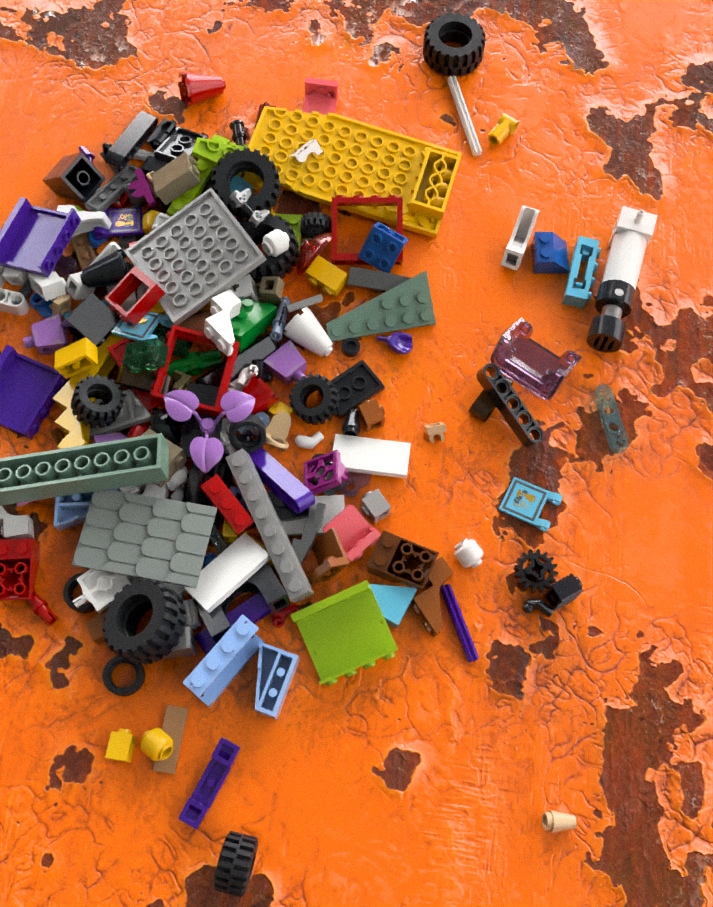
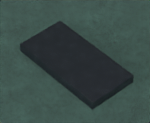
M188 383L187 391L194 393L200 404L214 407L220 387ZM198 413V415H199V417H200L201 419L211 418V419L215 420V419L217 418V417H213V416H209V415H205V414ZM193 414L189 420L183 422L180 448L183 449L187 459H192L190 455L192 440L195 437L205 438L200 433V424ZM223 417L215 425L214 434L208 438H216L220 441Z

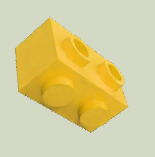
M317 255L306 270L308 282L314 286L319 285L328 295L333 294L337 297L347 283V273Z
M86 337L55 351L54 369L66 379L98 365V347Z

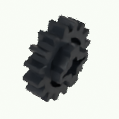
M529 549L528 555L523 552L521 558H517L516 563L518 565H515L513 570L518 572L515 573L514 578H520L517 584H524L525 591L529 587L532 593L536 589L542 593L544 587L548 590L551 586L550 583L556 582V579L553 577L558 575V572L554 571L557 564L551 563L554 559L553 557H546L548 552L542 555L540 554V549H537L535 553H533L532 549ZM528 561V567H525V569H523L524 563ZM546 573H548V578H547V580L543 581V579H544V576H543V575H545Z

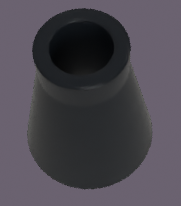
M348 410L347 417L342 426L343 435L358 436L360 433L358 410Z

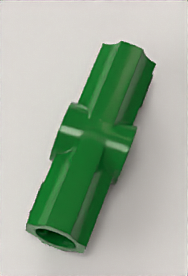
M214 349L204 353H187L184 358L170 362L167 371L168 376L173 377L175 370L190 376L200 375L206 369L216 367L223 362L220 350Z

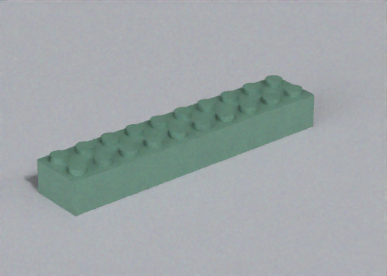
M162 433L0 458V506L166 481L169 475V445Z

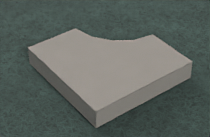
M319 294L284 307L286 312L289 313L322 302L323 298Z

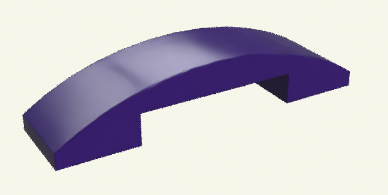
M221 737L197 787L178 817L179 820L195 829L199 828L221 790L241 747Z

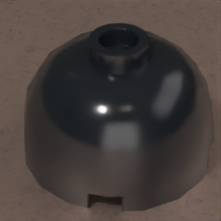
M165 407L159 409L153 415L149 429L157 434L162 433L165 439L178 444L181 441L182 431L180 425H183V422L173 420L168 415Z

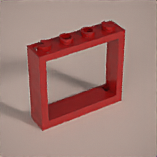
M337 195L332 197L333 265H370L358 258L359 253H337V206H397V233L403 236V197H398L397 195H390L388 197H381L380 195H372L371 197ZM403 249L394 265H402Z
M172 325L171 332L168 331L165 337V342H167L166 348L161 350V365L156 367V382L151 384L149 394H152L154 402L165 404L163 398L165 394H161L177 339L218 349L216 344L207 338L204 333ZM234 341L232 345L233 353L227 358L215 406L212 407L199 403L198 408L194 410L197 413L218 417L223 411L220 402L223 395L228 392L240 342Z

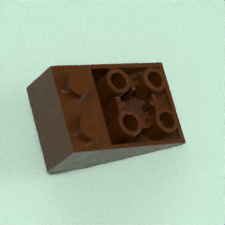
M383 530L367 564L368 573L388 581L423 590L439 552Z

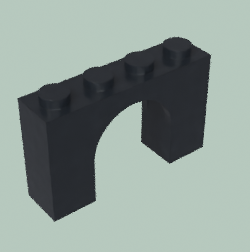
M268 562L211 613H208L195 599L193 600L216 644L232 627L227 617V610L229 604L238 595L246 592L260 594L267 602L273 615L291 605L286 592Z

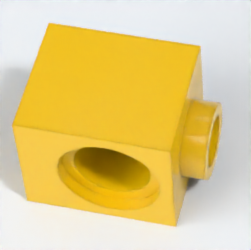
M119 728L118 732L111 731L105 758L131 763L137 736L131 734L132 730Z

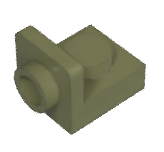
M175 370L173 372L175 381L172 391L184 390L185 387L188 388V383H191L192 376Z

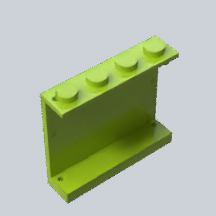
M367 580L291 614L293 622H296L320 677V685L326 683L328 687L337 683V677L345 675L348 678L357 673V668L364 666L365 669L376 665L375 660L382 657L384 661L395 656L394 652L398 650Z

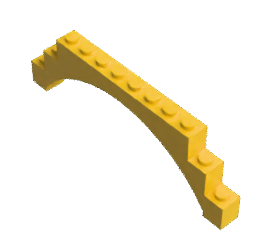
M159 301L150 310V312L161 315L167 314ZM211 301L194 314L210 310ZM159 323L154 329V331L163 327L164 325ZM111 333L106 341L98 347V365L72 376L52 398L64 410L55 421L60 429L67 434L57 446L59 449L90 444V424L84 425L82 420L79 422L76 419L77 415H73V409H71L72 396L77 383H80L82 378L86 379L89 375L92 377L95 375L100 377L108 376L116 362L107 348L123 340L124 337ZM92 397L89 400L94 403L96 398Z

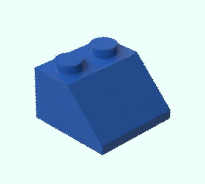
M535 232L531 242L534 274H569L566 241L554 232Z

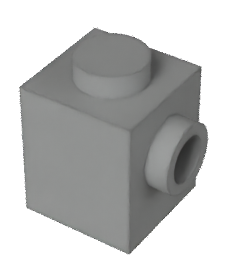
M378 489L373 492L369 491L362 497L361 510L374 523H377L391 513L390 504Z

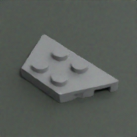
M130 389L124 390L123 406L116 421H112V424L109 426L105 424L104 428H99V426L92 428L90 425L89 438L91 440L95 435L110 434L151 421L153 416ZM97 399L94 402L96 405H106L101 399Z

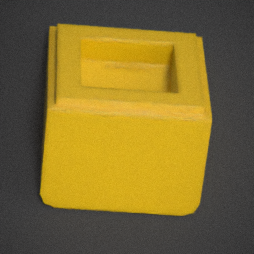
M279 402L268 410V416L273 418L276 414L285 411L291 416L293 408Z

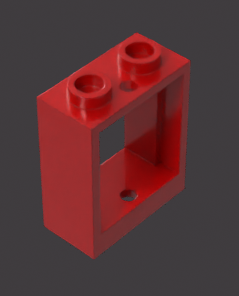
M134 266L104 299L110 303L108 307L115 314L120 312L119 317L126 323L130 321L136 326L164 296L165 292L152 279ZM143 283L149 289L126 312L120 306Z

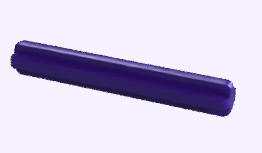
M450 584L443 585L440 591L468 662H474L479 659L452 587Z

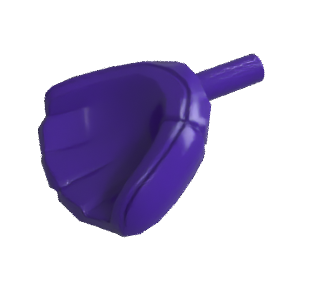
M396 332L389 337L377 336V340L387 342V346L397 354H408L413 347L412 336L407 333Z

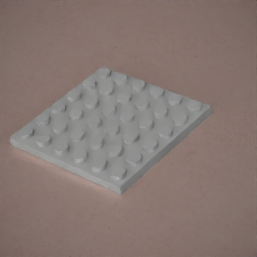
M209 188L125 250L133 265L152 279L165 292L159 303L175 326H178L209 303L213 297L224 292L267 260L212 188Z

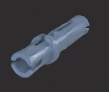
M282 297L276 317L272 321L273 328L270 337L274 341L281 340L283 330L287 326L286 318L288 312H286L284 306L291 304V300L288 297Z

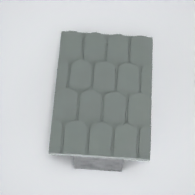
M109 489L94 491L71 566L140 579H154L162 583L196 588L217 507Z

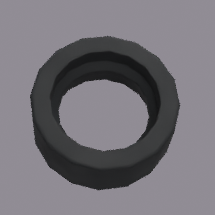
M250 414L243 421L231 422L229 426V441L237 451L243 448L247 453L259 450L266 441V428L263 421L259 417ZM243 426H253L258 429L259 436L251 441H242L236 437V431Z
M83 572L69 578L64 586L63 596L67 605L76 612L89 613L96 610L92 603L89 602L81 605L79 608L73 603V590L79 584L77 578L83 575Z
M118 655L107 662L103 669L102 678L104 685L110 692L118 696H129L135 694L143 685L145 671L142 664H135ZM129 663L136 670V679L130 686L119 688L112 681V672L119 664Z

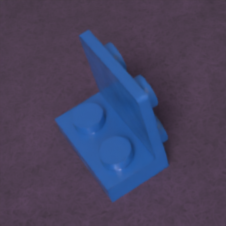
M377 222L372 227L358 258L382 272L390 273L401 250L406 246L409 239Z

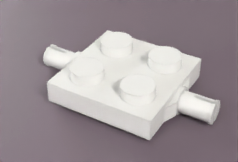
M90 569L77 578L83 594L73 600V603L79 608V606L89 601L97 612L101 613L108 608L109 602L114 600L113 596L117 592H121L125 585H131L128 576Z

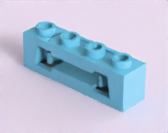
M578 236L562 304L583 309L585 303H589L592 292H589V288L593 287L595 280L592 274L596 272L598 262H595V260L599 258L601 248H598L600 240ZM589 257L585 266L582 283L576 282L575 284L580 261L586 262Z

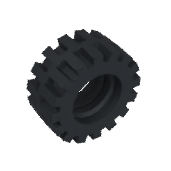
M322 212L304 214L301 218V235L304 238H313L318 241H322V239L327 240L332 234L331 217H328L327 214L323 215Z

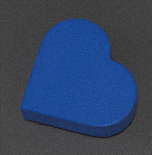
M94 230L87 232L88 243L91 247L98 248L102 243L108 241L109 236L96 240Z

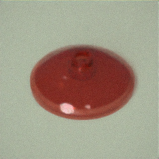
M332 232L317 235L310 242L306 240L300 247L302 252L297 260V275L301 276L334 236Z

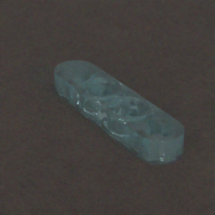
M601 384L594 391V399L609 447L614 453L621 454L627 449L629 441L613 391L608 385ZM600 391H602L603 393H606L605 402H603V401H604V396H603V394H599ZM606 406L611 407L613 413L607 414L603 408ZM609 424H616L618 431H612L609 428ZM617 439L620 444L623 443L621 448L619 445L615 444L617 442Z

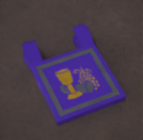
M142 207L137 209H106L104 212L112 223L110 229L99 226L94 227L96 240L104 239L107 236L143 234Z

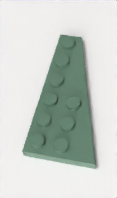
M427 271L328 322L326 328L330 340L335 342L348 338H359L435 325L436 321Z

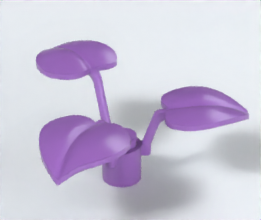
M174 390L163 397L166 411L173 420L185 422L193 414L200 424V433L205 438L195 437L192 440L190 455L195 465L204 473H208L221 460L224 452L223 445L218 439L208 438L214 434L215 425L218 424L225 414L232 423L243 421L251 414L255 405V398L237 390L228 391L223 395L220 402L221 408L224 411L215 420L211 418L201 419L198 413L194 411L199 406V400L194 393L187 390Z

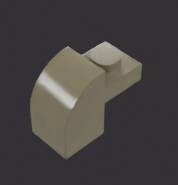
M262 277L261 283H255L259 300L257 302H271L274 305H278L281 302L284 282L280 277Z

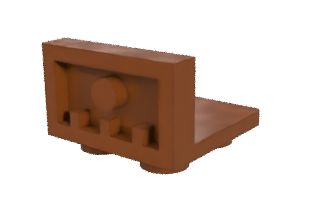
M335 528L329 529L314 543L312 549L319 566L313 569V572L307 579L310 584L329 581L350 564Z

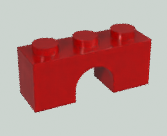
M217 474L200 486L203 494L213 506L217 507L225 522L237 537L254 525V520Z

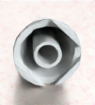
M305 307L302 309L304 312L302 315L297 313L284 328L286 331L283 334L320 357L323 355L327 357L333 350V343L312 311Z

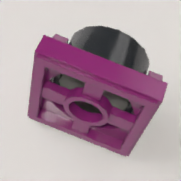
M140 168L134 170L137 179L124 184L132 205L135 209L149 204L152 210L159 209L147 177Z
M334 450L304 462V486L313 495L320 492L326 496L334 495L342 489L345 480H348L346 476L348 471L341 462L340 452Z

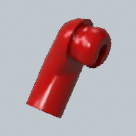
M291 604L275 613L272 617V625L276 628H281L287 616L297 612L296 604Z

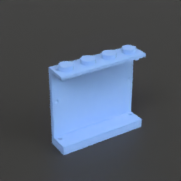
M242 614L183 681V684L210 708L259 651V641L265 643L255 634L259 628Z

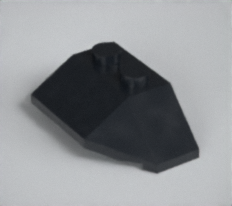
M221 442L224 448L221 460L208 473L201 471L192 460L185 492L186 502L215 507L203 494L200 486L216 474L228 489L230 488L232 472L225 458L230 453L226 448L225 442Z

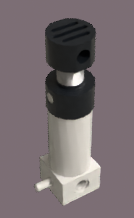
M622 206L613 227L609 242L611 249L595 302V308L601 315L593 318L586 341L591 348L597 351L612 353L619 351L622 345L626 325L621 318L631 313L645 250L653 236L658 215L647 213L641 209L636 210Z

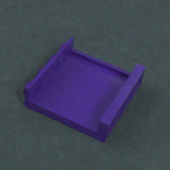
M20 197L0 230V266L49 278L80 224L81 218L75 209L71 208L69 213L33 206L27 198Z
M6 345L0 354V426L32 439L39 432L41 423L49 416L51 407L56 403L52 398L70 378L66 379L54 368L19 354L14 347Z

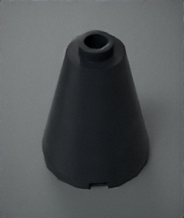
M122 248L83 269L82 274H80L83 285H87L88 288L116 286L132 269L130 262L128 263L125 259L128 257L126 252Z

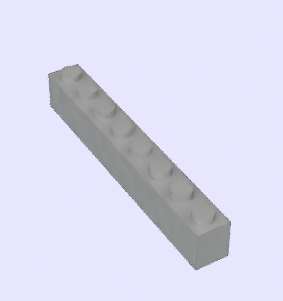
M242 448L225 457L290 600L298 603L313 595L314 592L250 455Z

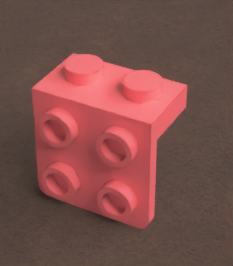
M306 77L302 112L312 113V111H317L319 114L324 115L335 113L339 96L338 81Z
M351 504L323 527L324 533L331 528L336 529L349 561L353 559L355 561L364 554L363 550L368 546L372 547L379 540L378 537L381 535L376 528L370 526Z

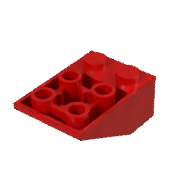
M34 538L0 540V601L32 599L40 562V542Z

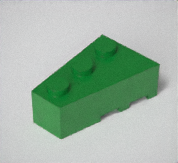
M241 299L240 313L231 319L235 341L240 342L239 353L250 346L259 334L263 335L270 325L272 326V321L277 313L276 306L251 299Z

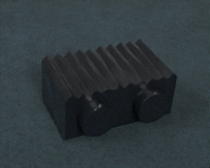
M569 574V576L563 577L562 580L556 581L555 584L553 583L544 596L554 611L575 600L583 591V586L578 577Z

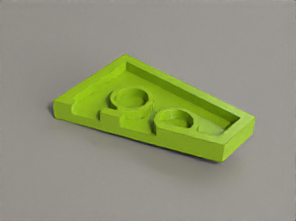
M197 137L191 155L214 166H218L217 161L220 158L224 159L225 153L230 152L232 154L234 149L237 148L243 151L244 147H248V145L240 146L232 142L226 144L220 143L218 140Z

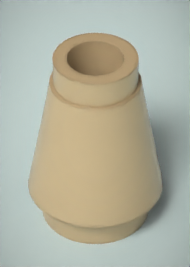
M548 810L542 814V827L544 831L554 833L576 828L575 815Z

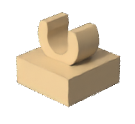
M65 294L62 297L52 298L51 301L53 303L49 305L53 310L52 316L60 314L62 317L63 314L71 311V297Z
M438 422L423 425L424 432L429 435L431 443H434L433 437L436 434L439 435L440 441H444L442 432H447L446 424Z

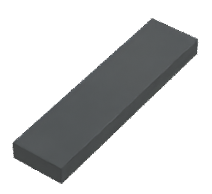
M128 163L123 170L119 171L85 203V208L92 212H104L126 191L124 184L137 179L134 170L139 168Z

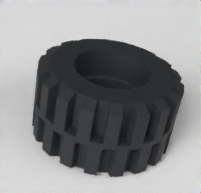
M308 374V378L303 376L300 382L296 381V387H292L290 390L293 394H289V399L291 400L289 403L293 408V412L308 424L318 425V422L325 424L326 419L328 421L332 420L331 416L336 415V408L339 409L340 407L338 403L340 396L335 386L326 377H322L319 374H316L315 377L313 374ZM322 391L324 396L321 404L315 408H307L306 403L310 394Z
M89 375L86 379L82 378L80 383H77L71 400L73 415H77L76 419L79 422L82 420L84 425L90 424L92 428H96V426L104 428L105 424L107 426L111 425L112 421L115 422L119 416L124 402V394L120 390L119 384L115 385V381L113 379L108 380L107 376L100 377L95 375L92 377ZM89 398H99L106 403V405H96L89 400Z
M234 831L228 833L224 840L213 882L215 891L237 897H242L245 894L258 848L257 837Z

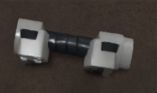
M249 188L242 192L235 190L229 196L231 203L237 208L241 207L250 217V224L257 228L264 222L270 211L266 209L253 211L246 202L251 196Z

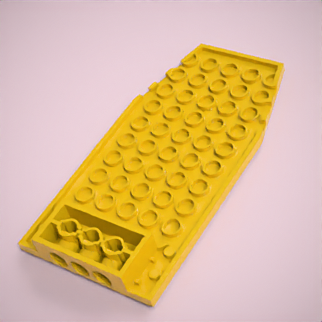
M264 106L247 147L250 148V151L254 152V149L260 151V155L265 153L269 156V161H273L275 168L278 170L280 185L313 201L332 206V197L337 195H344L346 197H353L354 195H362L363 197L397 195L398 197H403V228L433 238L437 236L462 155L461 152L335 113L324 115L319 114L317 111L305 113L297 109L295 111H287L286 108ZM313 139L317 140L323 151L318 156L315 152L309 153L304 162H298L295 156L289 157L309 140ZM337 206L339 209L397 226V206Z

